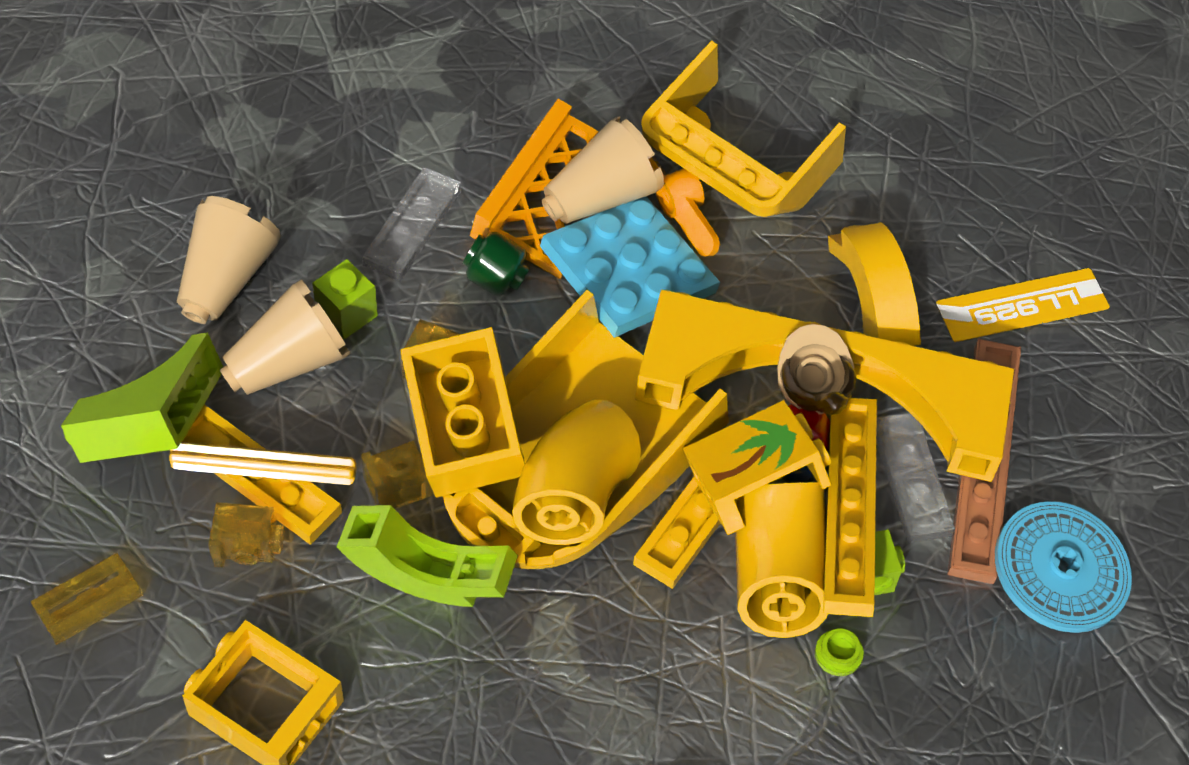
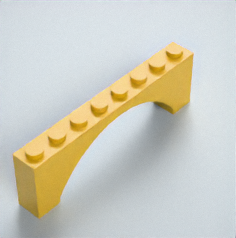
M661 289L638 374L635 400L679 410L683 399L699 388L721 377L759 366L778 365L780 351L790 334L802 326L821 324L782 317L772 312H760L742 308L728 302H715L693 297L683 292L675 293ZM828 327L837 332L848 347L854 364L856 378L890 396L925 428L948 462L946 472L992 482L1003 457L1014 368L1000 366L990 361H978L960 357L946 351H933L911 346L901 341L893 342L871 337L861 332H849Z

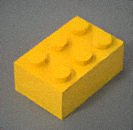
M490 327L400 349L426 477L435 497L519 478L525 466V460L493 328Z

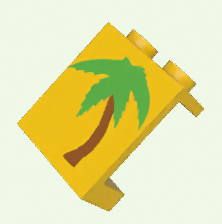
M784 400L683 448L697 484L727 535L745 527L734 501L735 499L793 471L807 466L822 489L831 486L825 469L826 466L831 464V460L825 446L819 438L814 441L811 440L813 434L802 413L794 415Z

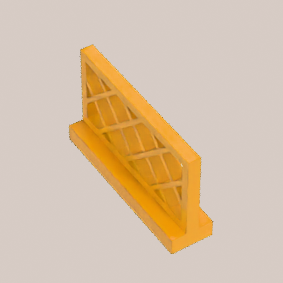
M559 98L477 211L470 237L476 239L479 234L486 237L491 232H498L522 246L526 251L525 259L561 279L563 274L549 257L543 254V250L540 247L542 237L547 233L537 234L533 218L547 217L549 215L544 207L529 209L525 196L527 193L544 191V187L552 180L549 179L546 170L547 164L564 162L566 166L582 150L569 151L566 137L570 131L585 139L587 144L599 131L571 116L572 106ZM560 219L554 221L556 229L565 227ZM524 220L529 236L514 237L502 229L507 222Z

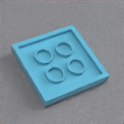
M647 196L543 235L540 244L541 249L580 296L586 290L594 294L598 319L614 338L653 321L661 289L675 293L683 292L703 299L715 294L720 284L716 276Z

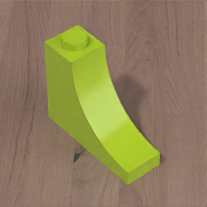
M208 332L191 335L179 351L146 375L116 389L78 399L61 424L66 441L72 446L80 463L173 450L180 447L221 377L220 369L224 367Z

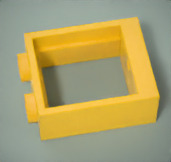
M247 620L241 624L236 632L230 631L221 639L216 648V656L204 670L200 668L191 675L182 695L190 717L262 765H294L344 702L340 680ZM252 656L308 692L268 743L212 707L213 703Z

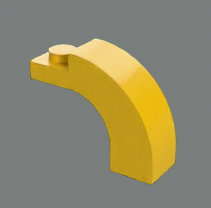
M882 222L864 226L853 225L844 227L840 234L829 235V252L848 267L855 281L861 304L863 334L893 342L901 341L911 346L921 345L918 307L912 279L899 244L887 226Z

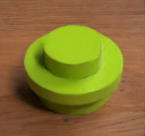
M843 628L825 632L818 639L815 647L817 663L825 672L834 676H847L854 673L860 667L864 656L863 646L858 637L853 632Z

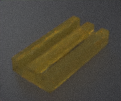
M118 553L32 600L31 604L43 625L49 631L53 641L58 645L140 598L143 594ZM117 572L119 574L97 588H90L76 597V600L55 612L49 613L48 610Z

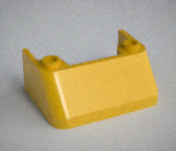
M710 41L644 113L641 121L643 137L651 147L756 216L767 217L800 210L843 162L846 126L839 122L796 172H783L777 175L713 133L708 115L696 107L718 82V44Z

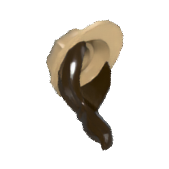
M810 324L799 327L786 338L780 351L777 366L778 386L783 397L798 409L816 411L818 414L833 415L841 413L852 396L856 375L848 347L840 335L827 326Z

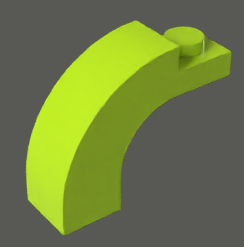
M391 505L352 506L337 544V548L351 562L377 580L419 598L463 607H473L476 597H504L518 557L509 545L462 546L431 538L412 527Z

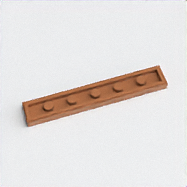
M978 339L974 348V360L990 361L1000 366L1014 368L1003 457L992 482L959 475L947 574L949 576L994 584L997 578L995 546L1003 526L1021 347Z

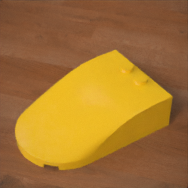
M586 290L505 376L525 464L536 444L551 425L566 413L593 399L608 400L621 407L631 418L639 434L641 448L637 469L629 479L613 490L605 510L603 527L597 535L584 542L570 545L547 544L533 540L520 532L513 522V504L519 478L443 496L451 521L458 533L470 546L509 545L518 555L514 568L545 569L576 560L590 552L633 519L690 466L683 451L684 447L724 429L729 423L727 393L719 389L708 402L692 393L681 401L679 410L636 401L635 394L638 374L644 355L620 337L614 338L607 328L599 322L594 294Z

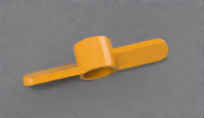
M654 156L648 159L653 171L661 167ZM661 167L664 186L656 192V197L662 210L668 217L675 218L701 256H714L719 250L720 241L718 235L698 208L704 204L705 200L699 178L684 168L666 174Z

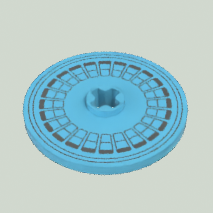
M1047 501L1031 504L1017 511L1003 526L997 538L995 566L999 580L1012 602L1034 621L1058 631L1070 633L1088 632L1109 623L1125 606L1132 585L1131 566L1127 553L1114 532L1090 512L1062 502ZM1061 560L1069 565L1066 572L1058 568Z

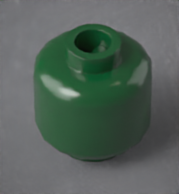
M491 232L486 237L479 234L462 263L468 267L466 276L470 281L496 296L504 294L509 287L517 291L530 269L523 265L526 258L525 249L498 232Z

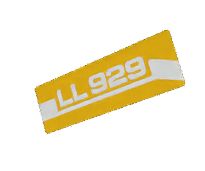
M1090 268L936 301L954 342L1110 308Z

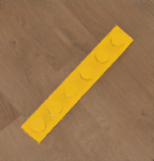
M850 398L846 408L842 409L841 413L830 415L829 457L831 464L828 465V478L831 486L827 489L823 614L873 617L875 594L877 399Z

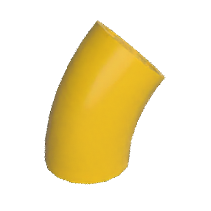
M593 399L563 415L541 437L523 467L516 487L513 504V522L520 532L533 540L555 545L580 543L597 535L603 527L605 510L613 490L632 476L638 467L641 454L639 434L631 418L621 407L608 400Z
M818 482L766 484L735 499L734 501L745 526L735 532L737 609L741 620L753 631L768 637L789 638L801 636L818 628L828 616V614H823L826 543L824 489L821 488Z

